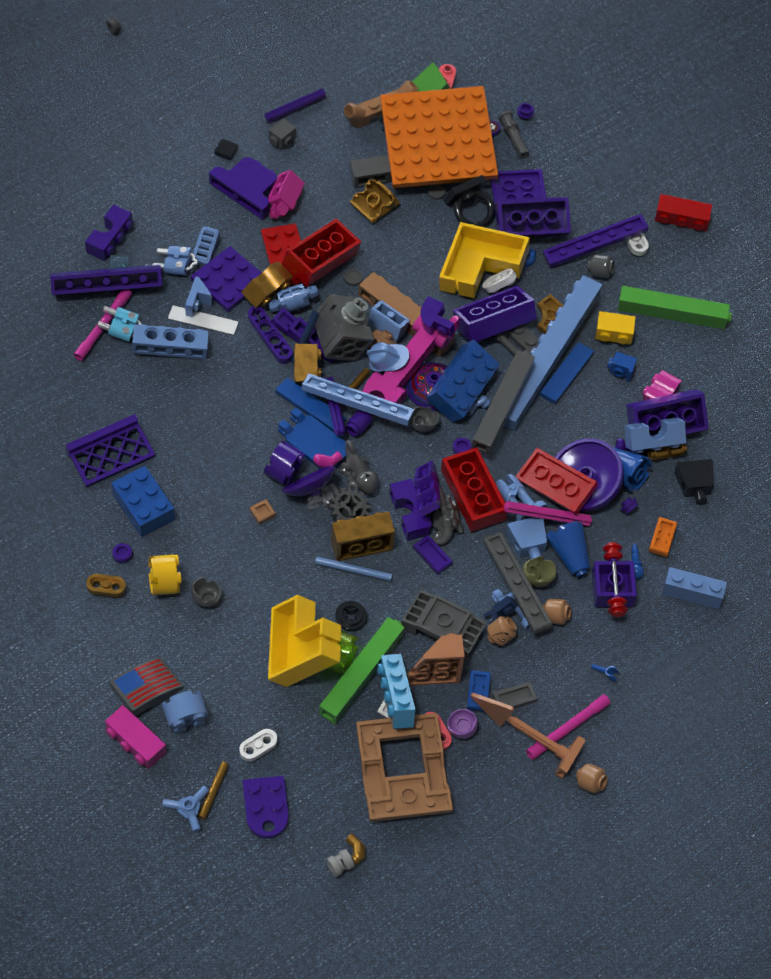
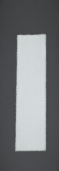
M174 305L168 317L169 319L233 335L238 321L198 311L194 312L193 317L185 316V308Z

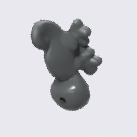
M347 440L345 442L346 463L342 462L340 464L339 473L348 477L347 487L350 486L354 490L355 488H358V490L360 488L366 494L374 493L378 487L377 473L369 469V459L357 454L352 441Z
M439 488L440 508L434 511L431 520L433 527L438 530L434 533L432 540L438 546L446 544L451 539L454 529H457L459 533L464 532L456 500L452 501L450 495H447L445 499L441 488Z

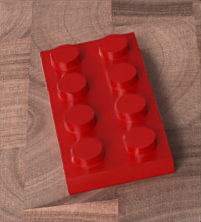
M296 223L261 229V236L269 265L278 261L282 264L287 249L301 241ZM287 269V271L293 276V278L289 281L291 283L290 287L295 286L297 284H303L293 273H291Z
M539 448L535 449L515 476L525 486L575 515L578 514L598 486L597 481Z

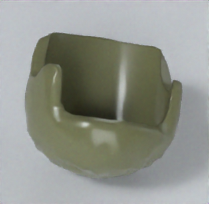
M543 556L529 559L523 564L522 568L529 583L534 587L547 586L555 579L557 573L554 562L545 560Z

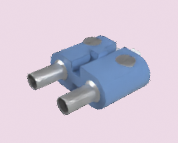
M169 246L168 249H157V255L168 256L164 264L153 263V265H160L161 270H164L165 274L186 276L188 270L197 265L198 260L195 259V255L190 247Z

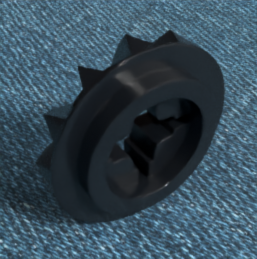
M346 601L336 609L335 620L345 630L352 629L355 631L359 627L362 628L366 622V610L358 602ZM347 614H355V620H353L352 618L347 619Z

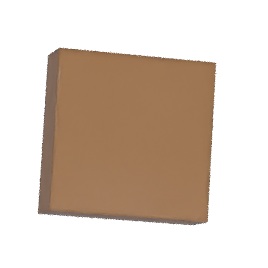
M267 499L249 507L251 514L259 525L276 517V513Z

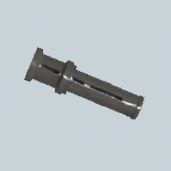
M503 111L498 116L499 121L504 126L503 130L510 136L519 158H526L529 155V151L518 131L519 125L514 121L512 111Z

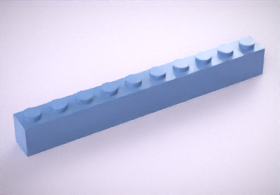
M584 275L580 281L577 280L572 288L573 292L567 294L564 306L558 308L555 320L550 321L547 326L548 331L546 334L541 335L538 347H534L530 353L532 356H535L534 366L504 425L505 427L515 431L599 298L602 290L601 283Z

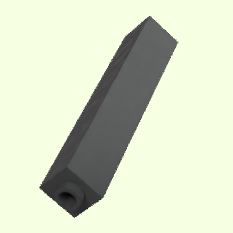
M517 350L473 438L472 449L477 447L480 452L490 455L534 366L535 356H532L529 352Z

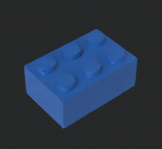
M146 466L111 483L113 496L141 537L175 520L174 507Z

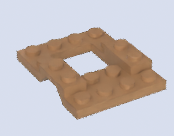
M437 713L415 715L414 727L393 729L391 718L356 722L361 770L370 822L451 813L453 811L450 789L447 784L444 768V753ZM419 737L424 773L385 777L380 741Z

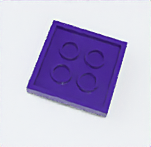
M542 169L498 171V179H490L494 207L497 201L547 198Z
M229 246L192 274L190 279L194 282L195 276L199 277L211 293L212 299L229 312L246 299L241 292L261 272Z

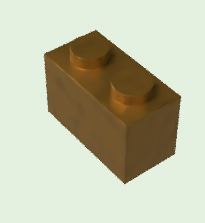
M318 344L294 345L295 383H303L308 374L321 377V367H318V360H321V349H318Z

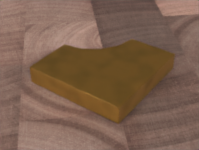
M551 294L537 303V308L542 315V320L537 324V329L543 334H546L548 331L547 326L550 321L555 320L558 308L564 306Z

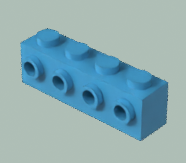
M401 654L381 655V663L377 664V673L381 677V689H384V702L388 705L387 713L388 717L391 718L393 729L414 727L415 706Z

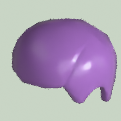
M457 709L452 712L447 720L448 730L458 739H467L473 736L478 727L475 713L467 709Z

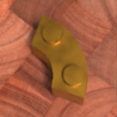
M278 261L270 264L265 271L252 279L241 293L255 308L261 305L265 307L280 290L287 289L291 283L289 281L293 276Z

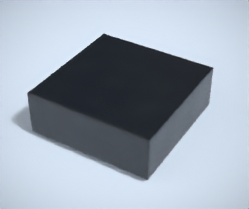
M222 138L214 153L217 156L231 160L238 149V144Z

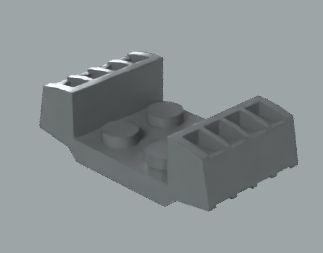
M419 590L401 620L405 630L413 635H416L418 630L436 639L450 633L462 635L464 659L469 655L487 623L476 617L472 612L438 595H432L422 590Z

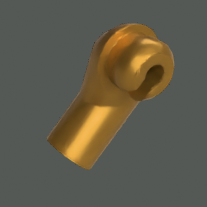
M351 833L345 841L353 848L351 857L354 864H359L361 860L365 859V845Z

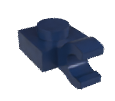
M507 595L495 604L491 611L486 612L484 618L489 619L493 616V621H495L500 616H508L514 612L518 604L514 598Z

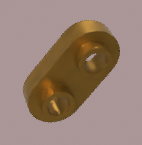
M92 574L86 581L87 590L93 595L120 597L126 591V583L119 576ZM96 584L100 585L98 588L93 587Z

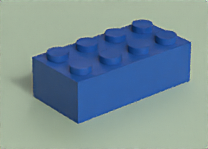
M472 340L462 345L426 399L452 423L464 418L500 364L475 340Z

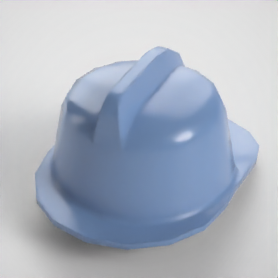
M379 342L366 352L369 358V366L375 372L399 370L404 367L409 359L407 347L400 344Z

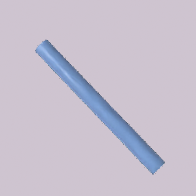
M318 556L315 560V564L382 580H392L393 574Z

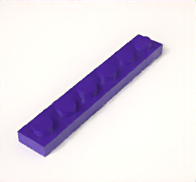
M642 214L545 249L543 250V255L549 267L552 268L645 233L649 227Z

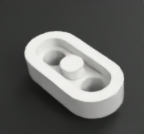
M643 233L625 240L634 255L642 256L646 254L648 242Z
M512 268L506 269L489 277L483 283V288L487 293H496L505 286H511L516 281L517 275Z
M263 729L242 742L240 745L241 758L247 762H252L273 750L277 745L276 733L271 729ZM264 740H270L271 742L268 743V744H265L263 741H264ZM248 750H252V751H253L252 754H247L246 752H247Z

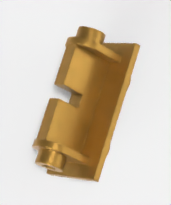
M680 444L676 448L664 446L661 450H651L650 448L647 449V457L650 460L682 456L684 452H687V446L684 444Z

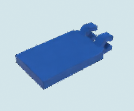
M296 407L290 412L292 415L290 419L297 424L294 428L285 420L278 424V432L286 438V442L301 450L305 454L304 457L319 469L323 467H319L313 462V457L316 454L330 457L334 453L339 452L343 459L334 465L335 468L346 459V441L336 436L334 432L311 415L304 416L303 412Z

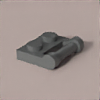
M524 324L514 327L512 330L498 333L494 337L498 343L501 342L513 355L519 349L507 337L522 349V352L531 353L534 347L537 348L539 345V338Z

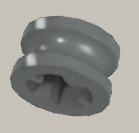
M116 17L106 20V26L112 34H115L116 30L120 31L122 29Z

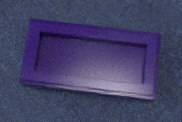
M429 535L413 545V549L437 575L453 565V561Z

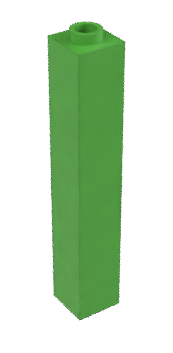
M622 286L617 310L724 330L732 317V312H729V304Z
M389 617L385 620L320 704L319 715L335 725L338 723L377 672V664L381 663V655H390L403 638L405 627L398 620H392Z

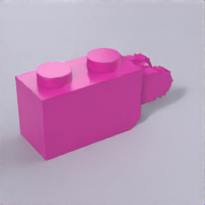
M291 169L278 175L269 194L268 200L272 205L269 215L274 220L279 216H285L288 211H292L296 207L298 197L302 194V188L305 183Z

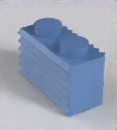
M380 300L372 307L368 318V323L374 329L387 330L393 335V340L396 343L405 335L410 321L409 318L395 310V308H392V306H389V304H386V302H383V300Z

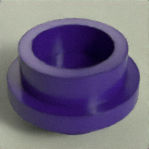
M522 103L517 109V114L523 119H530L534 115V108L530 103Z
M628 497L621 503L622 507L620 510H624L626 514L638 505L637 499L635 497L633 499Z

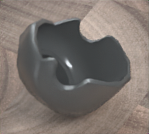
M418 406L414 408L410 422L414 429L421 433H426L436 427L440 421L439 413H433L431 407L424 408Z
M200 577L192 584V598L200 606L212 607L220 602L222 590L215 580L207 581L204 577Z

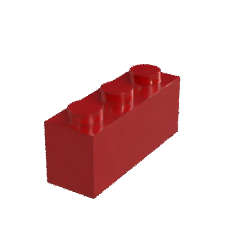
M660 194L654 221L707 231L712 204Z

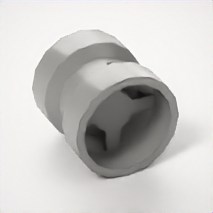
M346 849L339 851L338 855L330 856L326 859L327 865L334 877L342 875L344 870H351L355 867L353 859Z

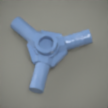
M202 786L194 796L185 797L179 801L163 799L162 807L177 809L178 813L189 819L193 832H198L201 830L197 819L200 800L209 790L207 787Z

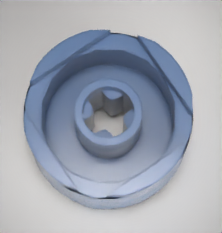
M192 690L185 691L170 697L171 702L166 704L164 701L162 703L169 728L174 730L176 734L186 731L188 726L200 727L206 724L205 719L208 717V712L200 691L196 690L197 694H193Z

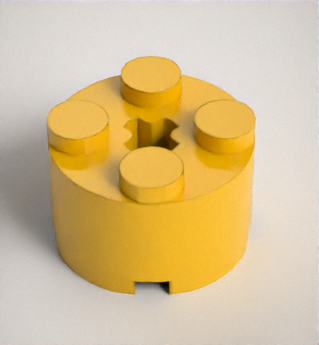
M178 555L149 556L148 568L152 567L149 574L152 596L180 593L181 573L177 572V566H179Z

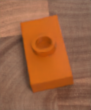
M659 517L648 552L667 557L678 522Z

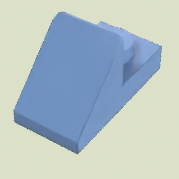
M196 276L185 304V316L193 317L194 312L198 311L200 304L212 306L211 293L201 279Z

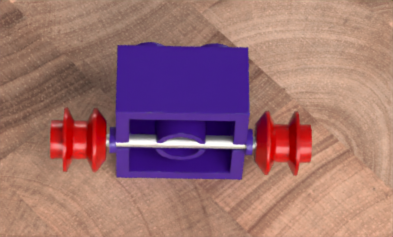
M610 542L603 547V551L606 553L603 558L606 561H594L591 572L594 607H611L608 609L609 614L614 617H622L628 612L627 607L634 606L637 596L634 562L619 561L623 558V554L620 552L622 546L616 542Z

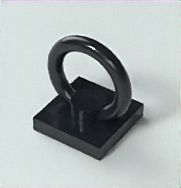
M483 175L452 188L443 199L446 206L454 203V213L459 222L480 227H486L491 223L495 207L490 196L484 191L479 190L486 181ZM478 196L487 205V216L480 222H471L463 216L461 203Z

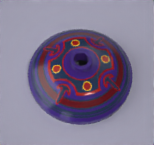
M438 362L421 364L406 383L409 399L417 406L431 407L432 411H438L426 397L448 366Z

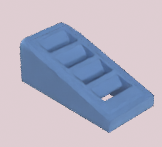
M206 226L202 227L193 252L199 264L205 265L211 261L220 239L219 230Z

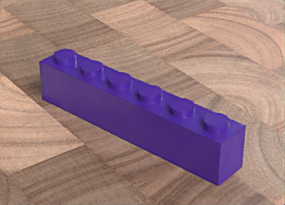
M160 265L50 273L52 295L157 287L162 286Z

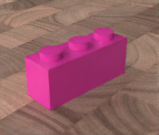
M124 705L105 720L107 735L112 739L116 738L125 752L128 753L130 751L140 766L144 765L149 769L166 754V745Z

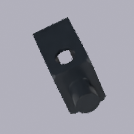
M713 460L677 462L674 474L685 497H695L697 504L706 503V495H710L714 487Z

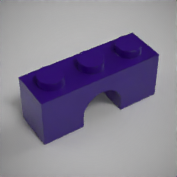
M114 204L104 216L105 228L110 231L100 232L94 229L85 241L86 253L103 261L113 254L117 244L123 241L124 235L132 229L134 224L132 213Z
M412 478L391 483L389 495L394 508H407L411 511L410 514L403 515L401 519V527L406 541L429 535L430 528H432L431 519L429 516H422L419 511L420 502L416 497L417 487L414 485Z

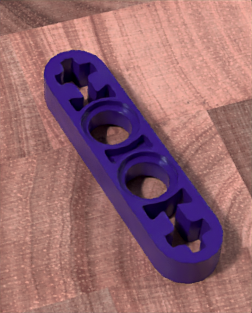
M251 307L248 310V320L279 363H290L292 358L291 347L275 325L270 322L271 320L261 307ZM262 326H269L270 330L262 331L260 328ZM278 339L280 342L274 345L270 343V340ZM281 348H282V352H283L285 355L287 354L286 357H285L284 355H281V350H280Z

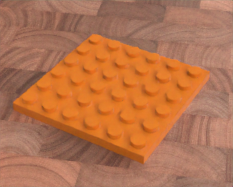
M484 86L380 95L393 188L467 182L481 175L484 176L485 180L498 179Z

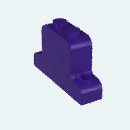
M245 157L231 170L215 167L209 172L210 185L261 220H264L269 215L270 203L268 197L277 180L273 170L266 168L258 160Z

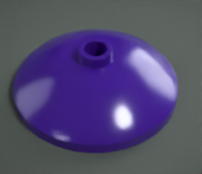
M334 464L321 468L284 487L282 491L286 495L297 497L308 494L311 497L321 493L320 489L330 481L336 468Z

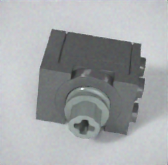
M330 294L318 308L317 312L320 315L315 323V327L325 358L356 362L374 341L371 328L367 326L368 321L365 312L368 309V305L363 299Z

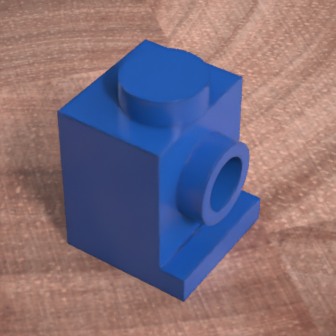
M616 352L614 358L610 357L607 365V368L610 369L609 373L617 377L626 378V382L629 383L637 358Z

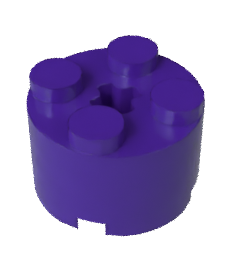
M282 441L269 458L271 459V465L266 464L264 474L287 486L292 482L294 472L300 470L305 454L289 443Z

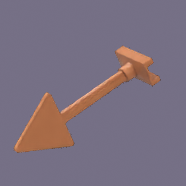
M472 693L470 696L499 726H502L505 721L509 722L513 727L553 751L556 756L561 758L562 760L555 772V775L561 779L568 772L586 741L578 736L569 748H566L518 718L511 716L510 714L514 710L513 706L476 693Z

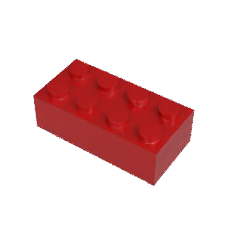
M336 218L287 249L282 264L308 287L356 256L361 241Z
M477 447L442 459L441 472L470 532L506 521L505 502Z

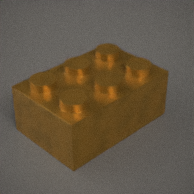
M377 512L369 516H357L349 520L341 519L332 523L331 544L336 561L393 551L395 530L390 513Z

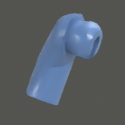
M484 395L477 397L466 415L472 416L479 406L487 408L491 403L487 399L488 397Z

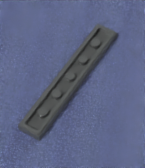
M499 532L483 538V543L533 633L536 634L551 628L552 622L502 533Z

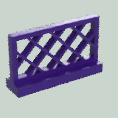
M135 414L66 444V453L71 458L86 487L155 457V453L143 433ZM137 430L139 434L138 441L127 438L128 434ZM112 440H122L121 448L110 446ZM125 442L136 445L133 453L123 450ZM98 446L106 448L103 456L94 454V449ZM138 446L146 448L149 452L144 456L136 454ZM108 450L119 452L116 460L106 458ZM121 453L131 456L130 462L126 464L119 462ZM84 454L89 457L86 464L77 461L76 456ZM91 457L102 460L99 468L89 465ZM104 461L115 464L113 470H102ZM89 469L97 472L96 477L87 480L85 476L86 470Z

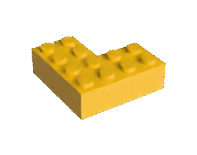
M460 222L439 276L440 291L454 294L458 291L459 295L475 298L484 271L500 273L512 268L517 275L516 278H520L529 253V237Z
M297 594L271 608L268 680L288 687L340 662L341 645H338V643L341 642V625L325 618L315 621L316 602Z

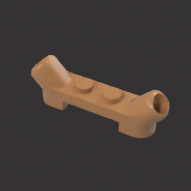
M405 81L399 89L386 94L419 91L412 81ZM380 96L358 105L348 103L344 107V115L349 119L350 124L358 128L370 124V119L382 115Z

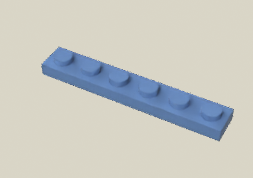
M312 374L307 375L301 390L406 426L409 424L414 413L412 408Z

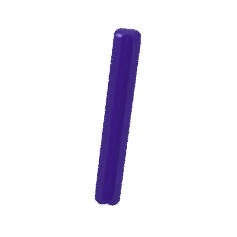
M321 88L264 114L265 120L270 123L324 99L326 92Z
M333 377L325 378L327 380L335 382ZM327 399L335 435L343 436L345 434V426L340 404Z

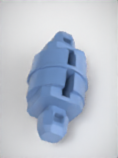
M297 284L278 292L277 296L279 299L270 301L268 305L271 312L278 311L283 307L289 312L298 311L310 305L308 298H313L319 293L316 286L304 289L303 284Z

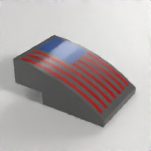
M161 657L143 662L109 681L112 691L135 717L148 708L152 710L184 688V685Z

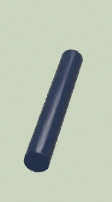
M313 310L298 344L307 343L320 315L319 312ZM294 354L291 358L292 362H294Z

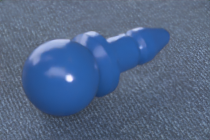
M633 544L631 557L634 562L635 580L643 577L644 569L642 568L643 562L639 561L637 544Z

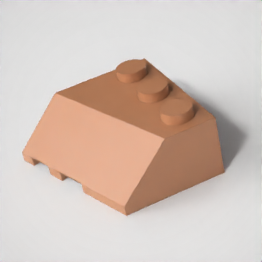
M450 633L441 636L408 672L409 686L460 683L464 662L462 635Z

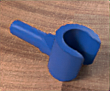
M595 664L591 666L592 669L606 674L613 682L617 681L613 674H620L615 666H609L608 668Z

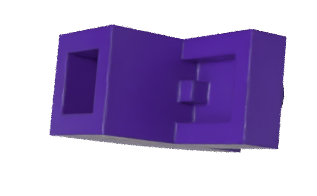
M427 296L420 311L424 330L430 335L436 330L441 335L451 337L455 331L454 323L442 318L445 313L444 303L430 296Z

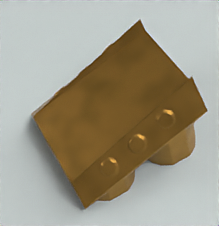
M369 180L365 184V190L357 192L353 199L349 201L372 223L400 203L387 187L376 180Z

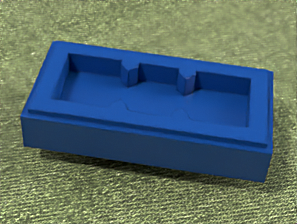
M470 671L467 710L485 712L470 696L472 693H476L488 698L490 672Z

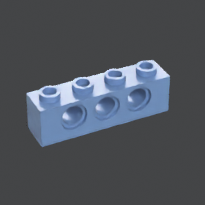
M134 324L132 353L206 359L208 331Z

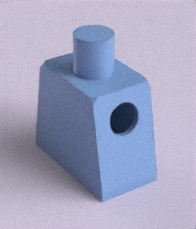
M533 517L507 523L506 535L519 557L529 556L530 559L542 556L541 553L546 551L547 546L544 519Z

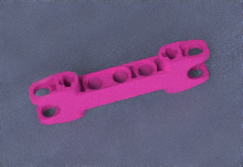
M420 314L412 326V330L416 332V335L406 346L409 351L408 362L399 370L386 371L384 375L377 371L374 372L367 380L362 392L401 404L407 395V391L403 389V386L436 345L441 349L446 348L459 327L460 318L455 315L449 320L454 323L455 329L450 337L448 335H441L436 330H434L432 335L428 334L422 326Z

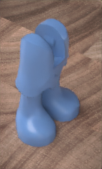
M513 474L506 476L507 484L502 479L495 482L504 502L519 503L516 499L518 496L523 504L548 508V505L543 500L534 502L525 491L524 485ZM515 514L516 521L533 518L530 516Z

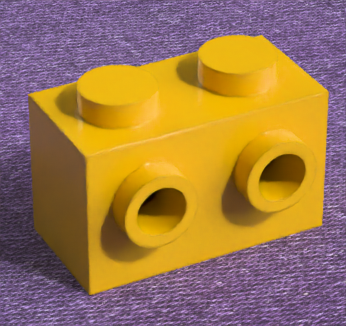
M599 311L595 339L631 345L636 316Z

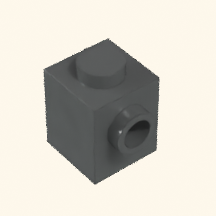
M284 118L269 129L270 143L280 150L290 146L296 139V127Z

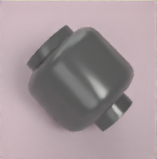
M596 254L588 261L587 270L591 272L592 277L609 278L614 273L615 261L609 255Z

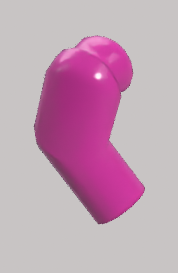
M339 452L334 453L330 457L316 454L313 457V462L317 466L324 468L337 464L343 458Z

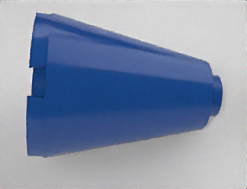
M614 448L624 466L622 485L631 492H634L633 489H640L650 474L647 470L648 467L652 468V460L646 456Z
M570 522L559 526V530L556 533L553 530L547 533V541L571 575H576L577 577L586 575L590 565L582 522Z

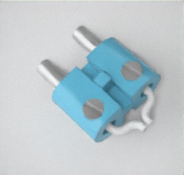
M104 306L103 312L113 315L114 319L111 325L99 321L97 327L109 331L108 335L129 342L131 337H133L134 324L138 323L140 325L141 322L138 320L139 314L120 307L115 310Z

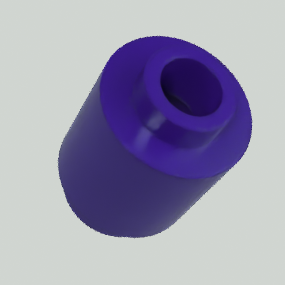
M358 409L347 421L346 431L353 437L361 435L372 423L371 414Z

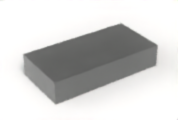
M530 681L493 692L492 694L493 700L513 706L514 709L537 702V696Z

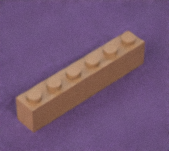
M374 272L359 284L358 296L373 307L380 300H383V302L398 310V312L410 320L406 332L412 337L416 335V332L412 330V326L420 316L421 306L419 307L410 297L402 294L398 288L390 285L382 276H378ZM454 334L453 339L446 348L441 349L436 345L432 352L441 357L455 344L456 334Z

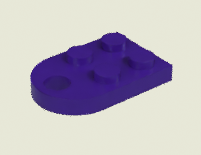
M284 775L242 780L246 820L249 830L255 836L263 839H272L281 835L288 824ZM270 823L275 828L271 832H266L262 827Z

